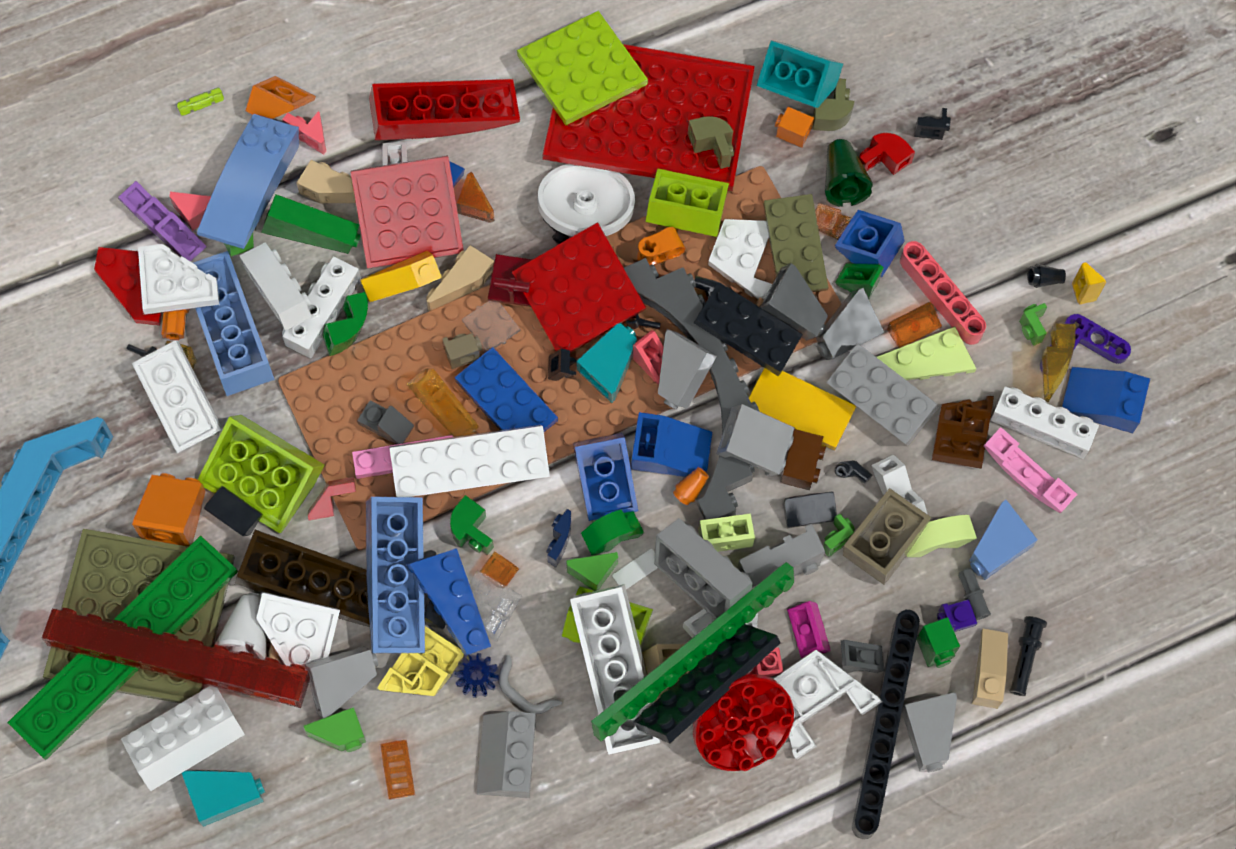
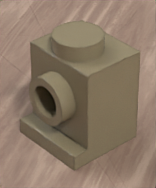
M472 333L468 335L459 334L450 341H448L447 337L442 338L443 347L451 369L476 361L480 357L479 351L483 350L478 335L474 337Z

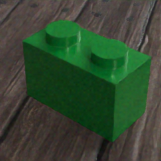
M948 617L923 626L916 639L928 667L936 665L937 668H941L950 664L951 659L955 657L960 647Z

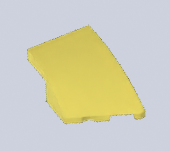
M425 626V653H401L394 666L388 670L377 688L383 691L435 696L465 656L459 647Z

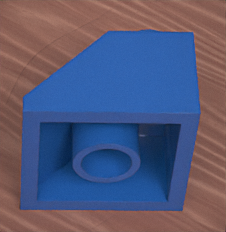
M857 210L835 244V248L853 264L882 265L884 268L881 277H883L905 242L901 223Z

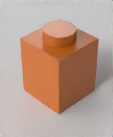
M787 107L785 113H780L776 120L775 127L778 128L776 137L802 148L812 129L814 117Z

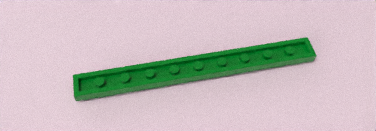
M785 562L591 721L594 736L599 741H603L606 737L614 735L623 723L633 719L646 704L654 702L663 690L673 686L685 672L693 670L702 658L712 654L724 640L733 637L741 626L751 622L758 612L764 607H769L781 593L789 591L794 584V568Z

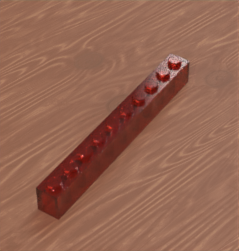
M52 608L42 635L43 641L50 647L302 708L310 682L308 671L305 670V667L298 664L286 666L280 664V661L269 657L261 660L254 658L253 654L245 651H239V654L229 652L228 648L220 645H214L212 648L204 646L203 642L196 639L184 641L178 639L176 635L167 632L159 635L143 626H138L135 629L127 627L126 623L118 620H112L111 623L102 621L101 617L94 614L78 615L76 611L69 608H61V610Z

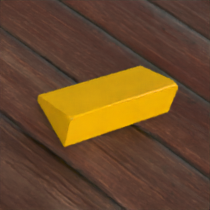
M1087 262L1082 263L1072 282L1079 305L1096 301L1107 283Z

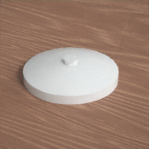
M565 164L555 168L543 178L538 189L537 204L543 219L551 227L563 234L574 236L598 222L605 235L608 236L622 229L630 221L634 212L635 195L629 181L619 172Z

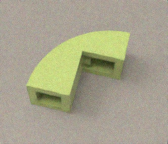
M958 515L930 521L908 552L907 557H922L938 548H959L977 539L970 516Z

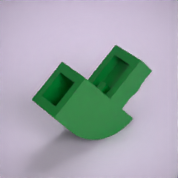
M466 495L456 505L451 514L450 526L453 539L460 548L469 541L468 545L478 553L482 551L488 555L494 548L493 540L477 529L486 518V510Z
M622 509L599 518L581 532L591 555L609 552L621 541L636 539L644 534L634 511L623 513Z

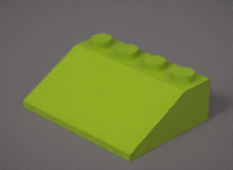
M235 415L228 418L197 480L203 484L204 488L214 494L221 486H224L261 512L263 515L259 520L276 532L282 533L314 487L325 464L245 416Z

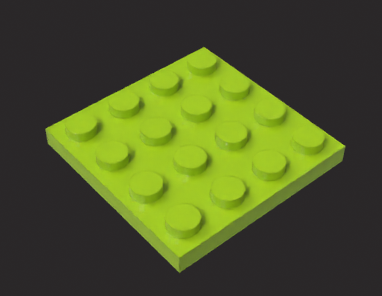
M599 10L517 50V56L565 125L648 84L647 77Z

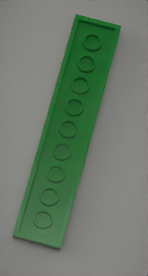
M200 535L7 723L43 759L47 760L238 573V570Z

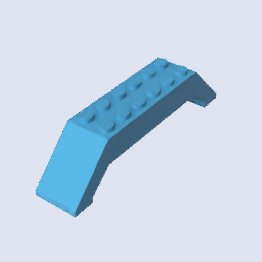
M96 417L25 442L22 448L16 451L13 458L14 464L10 471L4 474L0 489V593L63 470L96 456L103 458L113 438L104 419ZM1 627L0 659L10 642L2 633Z

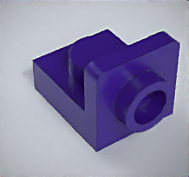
M969 600L951 605L947 603L942 604L938 610L939 613H937L938 621L949 618L954 632L971 628L978 624Z

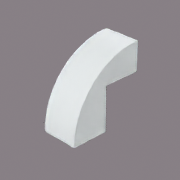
M891 455L871 465L883 495L890 488L927 514L924 500L912 490L906 467L896 456Z

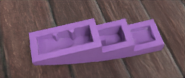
M137 181L118 197L146 227L180 257L182 256L191 262L207 247L172 211L169 212Z

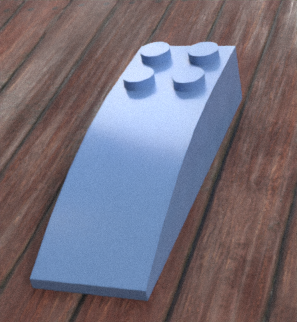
M252 115L215 186L199 225L197 235L242 249L245 248L299 148V127L260 115Z
M226 251L193 262L199 270L215 277L218 283L220 305L197 307L196 311L226 395L230 396L275 380L229 252Z
M370 497L366 501L367 589L372 653H425L424 592L419 586L420 583L414 573H411L407 567L408 564L424 559L423 498Z

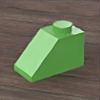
M354 707L303 726L308 737L339 751L346 750L347 752H352L362 747L361 744L366 743Z

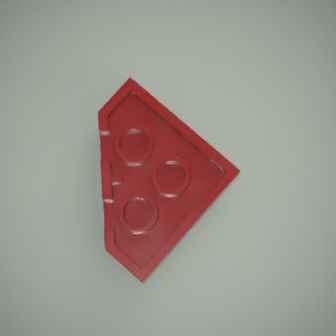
M98 247L94 270L99 278L106 284L135 323L160 326L163 312L145 315L143 312L138 251Z

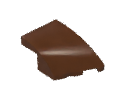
M987 396L985 400L975 402L968 399L958 403L941 404L932 455L933 461L982 469L985 453L984 445L987 441L994 396Z

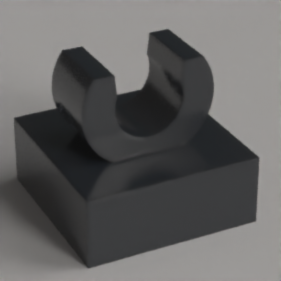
M561 348L549 356V380L558 381L563 377L571 378L576 375V371L569 369L570 365L577 363V359L570 357V350Z

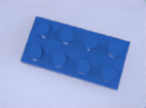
M493 347L455 377V382L499 430L542 425L545 432L558 421V417Z

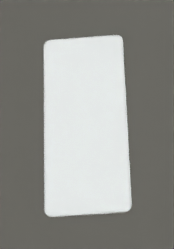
M649 549L614 573L612 577L618 585L625 584L626 589H628L658 568L654 564L655 552L653 549Z

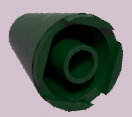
M836 139L827 148L826 199L830 204L838 207H843V203H851V206L857 205L871 196L873 183L851 143L845 139Z

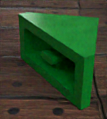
M846 263L835 283L849 292L863 288L868 299H870L880 281L884 267L877 264Z

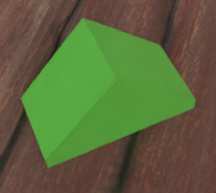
M614 552L566 560L567 573L592 590L597 591L618 565V553Z

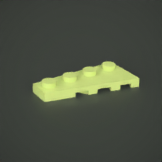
M956 327L877 357L905 380L918 378L923 380L930 379L933 376L944 375L945 377L953 376L955 373L966 372L967 374L975 373L976 367Z

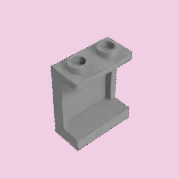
M743 404L732 407L716 454L724 458L730 456L764 470L766 476L779 475L786 465V452L793 443L794 437L792 434L794 427Z

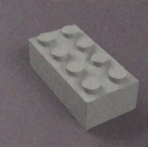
M859 343L855 345L827 381L830 386L908 446L939 408L938 404Z
M680 518L657 534L654 564L715 619L752 590L753 582H751L749 576L735 568L729 558L718 553L708 540L702 539L691 525L685 524Z

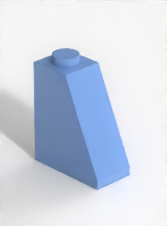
M1007 500L1001 503L969 560L972 570L978 576L981 575L984 580L1030 550L1038 540Z

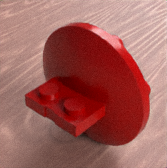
M747 674L734 681L729 687L731 689L693 723V739L697 750L710 765L725 771H748L774 758L791 732L794 722V707L789 694L776 680L759 674ZM761 757H763V758H762V759H760V760H759V761H757V762H754V760H756V759H759V758H761Z

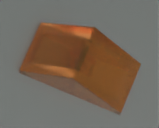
M470 172L467 174L457 201L458 214L492 223L495 221L494 210L474 174Z

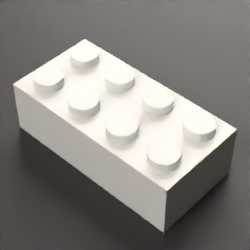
M214 683L121 738L137 772L149 790L152 791L245 734Z

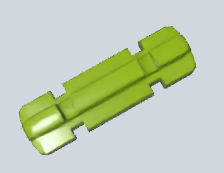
M217 87L210 90L211 93L206 91L189 98L187 102L186 100L178 102L177 108L180 114L184 116L191 113L190 110L197 111L212 105L211 102L218 103L223 101L224 96L221 89Z

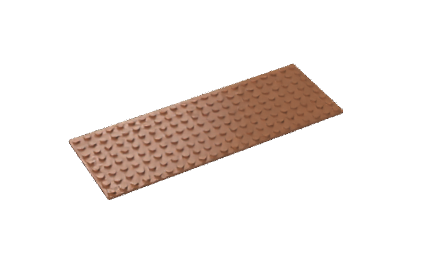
M758 166L735 176L733 191H727L718 235L724 219L766 221L763 206L764 200L778 199L781 196L764 167ZM645 216L626 224L619 231L606 237L623 267H627L638 262V245L641 239L656 234L668 227L648 223ZM675 228L686 250L677 258L655 265L659 278L684 267L686 273H691L694 280L696 276L720 282L756 304L757 298L749 296L742 287L735 282L732 283L708 265L717 237ZM768 239L754 278L773 284L776 276L770 241ZM828 279V290L813 292L828 315L824 323L825 325L842 304ZM490 285L356 343L341 353L324 357L278 379L283 394L313 457L325 464L321 474L326 485L329 481L350 477L355 479L356 492L332 497L358 550L366 549V501L370 497H396L393 473L360 479L356 478L352 452L396 445L358 424L357 420L370 400L386 409L390 405L393 406L414 424V428L404 443L450 435L458 437L500 431L455 382V377L472 363L451 369L443 347L442 338L447 337L448 341H450L459 334L468 335L472 333L474 337L478 335L483 349L479 351L480 357L493 347L558 417V421L544 432L548 465L573 454L574 442L617 434L637 425L639 412L659 415L672 409V407L665 404V398L658 394L659 384L655 383L633 358L616 400L613 403L577 371V363L569 367L570 370L576 371L575 376L571 378L563 377L558 381L549 380V356L555 353L556 350L532 307L488 301ZM694 288L697 295L701 294L706 303L708 297L705 291ZM646 304L647 309L639 313V317L661 323L660 329L646 326L632 329L637 335V341L651 330H654L663 346L667 329L678 332L686 337L669 319ZM630 318V319H628L627 321L632 322V321H635L636 319H635V318ZM626 322L621 323L624 327L627 326ZM608 332L570 353V357L578 360ZM801 337L793 353L816 343V338L806 341ZM727 345L728 350L725 352L729 359L733 358L739 370L736 373L738 378L762 367ZM709 371L694 398L716 389ZM508 483L414 497L423 498V522L455 508L465 495L473 500Z

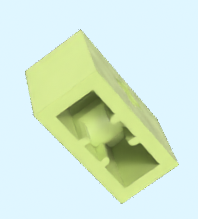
M751 513L700 520L699 536L704 540H708L717 552L753 547L755 535Z

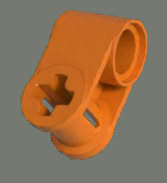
M668 227L656 234L641 239L638 245L637 260L640 261L646 258L649 265L654 264L655 266L669 259L677 258L685 252L686 248L676 229Z

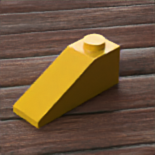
M426 251L360 279L369 302H373L419 288L442 278L434 256Z

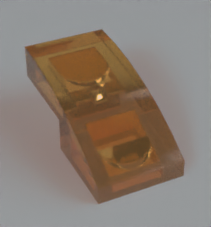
M818 203L815 209L818 230L839 240L852 218L841 215L840 209Z

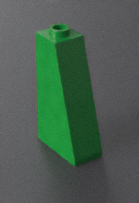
M277 194L274 196L261 233L345 254H349L352 247H357L361 234L357 233L360 224Z

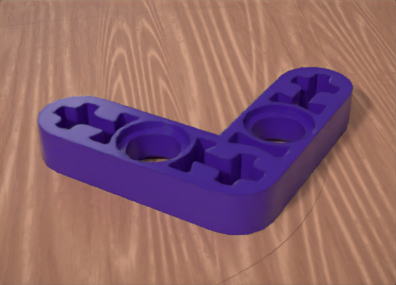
M1073 314L1067 318L1040 362V370L1045 376H1057L1062 371L1078 343L1116 364L1124 363L1131 353V346L1126 340L1080 314ZM1076 322L1080 325L1072 336L1068 333ZM1100 334L1104 342L1102 344H1095L1091 340V335ZM1060 340L1067 341L1070 344V349L1067 351L1061 350L1057 342ZM1111 341L1112 343L1109 348L1105 349L1107 343ZM1118 347L1123 349L1120 355L1115 354ZM1056 355L1059 358L1055 366L1051 369L1048 367V365L1052 361L1053 357Z

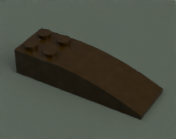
M254 529L235 584L260 593L265 592L340 610L338 619L370 627L366 569Z

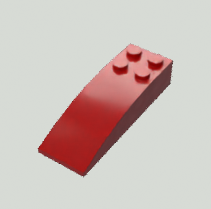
M513 79L372 84L369 96L375 140L452 136L520 122Z

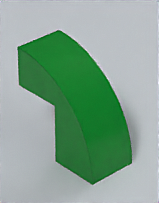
M366 292L346 296L343 309L347 319L326 323L322 335L330 356L343 352L358 338L368 311Z

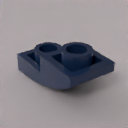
M566 509L563 515L559 513L552 523L553 537L558 540L553 539L546 552L548 553V563L554 567H557L568 545L571 532V511L569 509Z

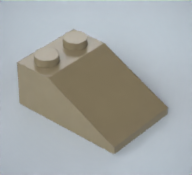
M889 488L846 542L843 548V556L885 585L931 520V517Z

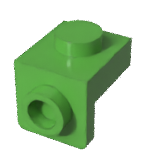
M1045 303L1038 306L1037 304H1032L1025 308L1019 321L1022 325L1024 337L1027 340L1030 339L1033 346L1042 343L1047 334L1039 320L1047 309Z

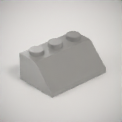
M508 711L483 716L477 795L530 798L536 713Z

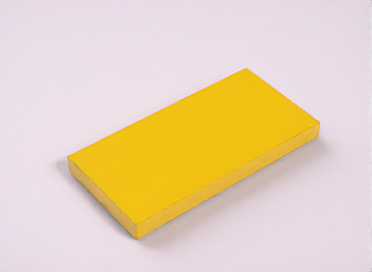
M766 368L762 371L749 396L750 402H755L761 413L794 427V429L824 436L822 445L834 451L857 407L784 371L777 376Z

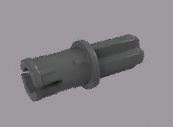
M969 568L959 572V578L966 593L964 598L970 601L976 620L990 616L991 613L983 596L984 590L980 589L974 571Z

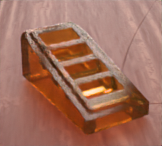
M407 740L380 744L389 800L415 796ZM403 750V754L388 757L389 752ZM405 762V765L390 768L389 763ZM402 772L407 774L404 777L391 778V774ZM408 782V787L393 790V785Z

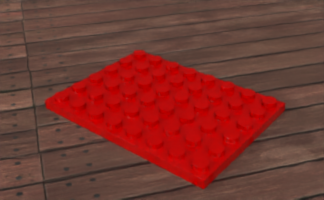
M623 44L647 77L648 84L568 125H565L555 109H552L542 160L655 178L657 169L729 183L728 191H733L755 66ZM710 116L720 118L731 126L733 130L732 147L734 156L731 157L730 167L720 169L713 149L694 153L688 136L689 120Z

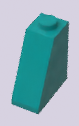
M621 323L615 325L577 360V371L611 403L616 400L632 360L633 345L637 342L636 333L629 326L624 327Z
M182 772L196 815L203 827L264 802L261 794L266 792L260 778L255 779L251 772Z

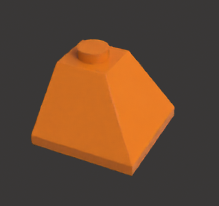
M274 76L253 85L245 111L252 115L256 114L273 119L314 101L316 96Z

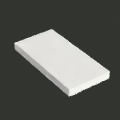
M178 340L132 363L177 453H181L223 430Z

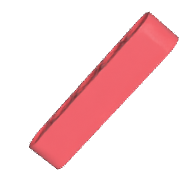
M917 241L908 242L904 246L900 258V264L949 325L956 327L961 339L969 345L977 344L986 329V322L925 247ZM907 254H915L917 258H910ZM922 272H929L932 274V277H927ZM938 290H943L948 295H940L938 293ZM953 309H960L963 314H957ZM968 327L976 328L978 333L971 332Z

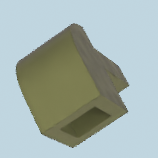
M839 78L834 89V99L826 98L818 108L814 107L813 130L835 131L841 129L849 122L854 101L849 100L850 88H846V79Z
M708 116L689 120L688 136L694 153L713 149L720 169L730 167L731 157L734 156L732 147L733 130L731 126L717 117Z

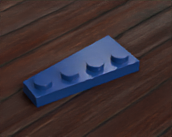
M457 548L407 565L410 572L414 573L419 581V586L432 601L437 614L441 615L448 631L464 656L491 647Z

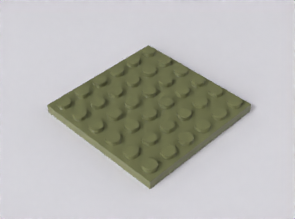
M83 529L43 678L52 680L188 547ZM219 552L232 565L234 564V555ZM229 582L116 692L175 703H182L201 692L204 687Z

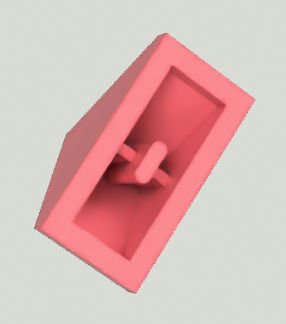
M170 191L169 196L174 208L191 230L194 231L201 223L211 196Z
M651 330L633 345L632 358L655 383L659 384L664 346L656 332Z

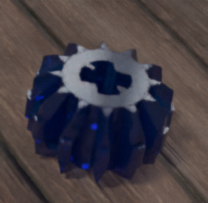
M477 653L476 660H472L471 655H467V664L463 661L458 662V666L462 670H457L454 673L455 677L460 678L456 681L457 687H463L462 693L464 695H467L472 690L473 698H477L478 691H481L482 695L486 697L488 695L486 688L495 690L496 686L492 681L499 680V675L494 673L498 670L497 664L490 665L491 657L489 656L481 661V653ZM477 671H480L482 678L478 679L476 677V680H473L472 673L475 672L477 674Z

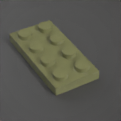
M812 194L764 200L763 206L775 276H777L782 267L792 263L796 266L812 292L828 290Z

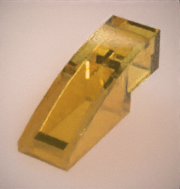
M1056 323L1051 331V346H1047L1042 354L1043 392L1046 402L1051 400L1069 368L1075 344L1076 324Z

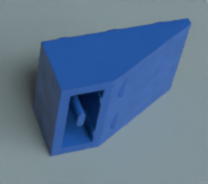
M639 412L631 470L687 477L699 467L707 473L713 432L663 415Z

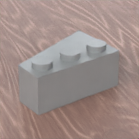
M812 524L805 527V533L793 539L791 535L783 538V543L771 548L766 546L739 560L737 568L740 572H744L749 576L751 582H753L752 589L785 562L794 568V579L796 575L801 573L809 575L819 569L818 566L821 564L825 550Z

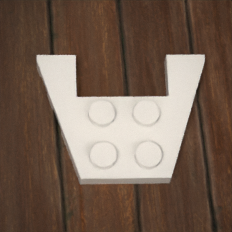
M724 219L708 261L710 267L732 283L738 284L749 296H754L757 299L760 297L764 299L772 285L754 278L769 239L766 221Z
M817 650L774 678L787 691L793 703L794 722L788 737L792 745L793 755L797 760L817 747L802 723L842 695L847 693L862 715L882 702L879 697Z

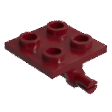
M496 254L488 301L531 307L523 293H529L530 282L517 281L512 271L533 259Z

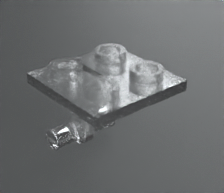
M477 570L470 582V587L487 636L498 641L522 595Z

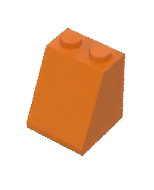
M161 473L160 476L151 475L132 523L140 538L189 547L194 541L206 493L203 484L195 478L175 479V476Z

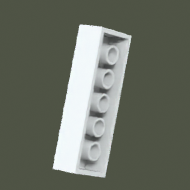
M542 425L389 446L396 497H414L550 477Z
M625 584L576 595L570 599L598 715L647 676ZM654 702L646 704L633 719L623 723L614 735L605 738L608 755L661 742L660 739L637 730L633 722L641 715L643 710L649 708Z

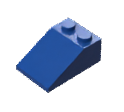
M1072 367L1062 407L1078 417H1088L1094 423L1133 434L1140 424L1151 378L1126 371Z
M619 433L574 442L573 448L588 520H597L621 509L623 513L639 511L624 435Z

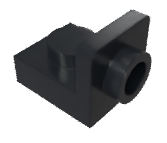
M942 108L939 119L930 116L918 117L914 129V137L943 140L944 133L950 130L951 117H947V108Z

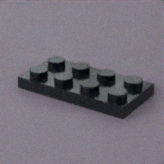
M720 282L716 284L694 321L695 325L777 376L781 374L803 335Z

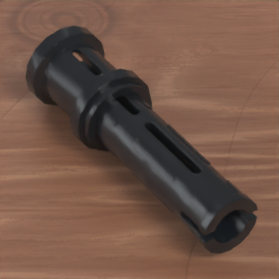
M1033 616L1024 617L1026 624L1023 636L1019 637L1018 641L1021 649L1009 690L1010 693L1017 696H1026L1035 654L1042 646L1040 640L1043 628L1047 627L1045 620Z

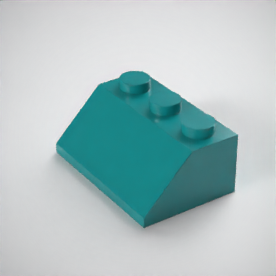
M771 40L756 86L818 108L836 88L843 63L783 42Z

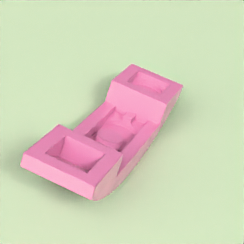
M1000 427L984 445L985 449L1000 467L1025 490L1050 508L1062 513L1077 496V493L1060 478L1055 480L1017 447L1020 443Z

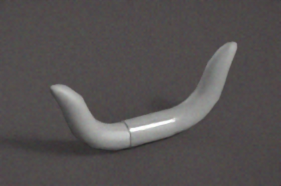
M510 655L506 656L499 673V685L502 692L519 708L528 713L542 714L562 704L560 700H549L539 705L529 703L509 684L508 676L512 667V659Z

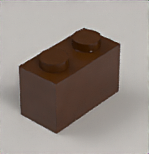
M794 429L792 435L794 439L788 451L781 483L810 491L812 483L817 484L821 469L816 468L818 460L823 461L826 450V446L822 445L824 436Z

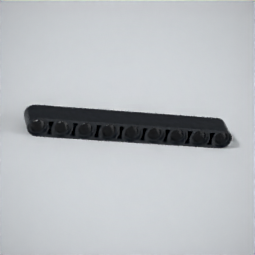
M906 609L901 611L892 628L878 696L882 702L876 706L852 822V831L860 839L871 838L877 831L880 822L920 624L918 614L912 610ZM900 620H909L913 628H904ZM895 645H905L907 647L908 652H898L895 648ZM890 669H899L902 672L903 677H893L890 673ZM885 694H895V696L898 699V702H888L885 698ZM880 719H890L892 728H884L880 724ZM875 744H884L887 747V753H878L875 750ZM872 768L879 769L882 773V778L879 780L872 778L869 770ZM873 794L877 799V804H867L864 800V795ZM859 820H868L872 825V830L863 831L859 827Z

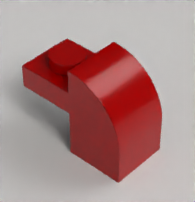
M880 133L872 137L870 147L860 153L859 159L866 171L882 162L895 175L912 163L915 151L902 137L893 133Z

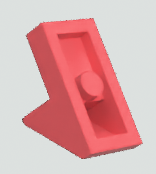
M319 111L308 124L300 116L295 117L290 113L285 115L282 119L283 123L299 127V140L323 155L326 153Z

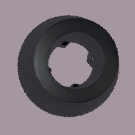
M1035 264V266L1029 267L1027 280L1029 285L1035 288L1064 284L1066 272L1064 269Z

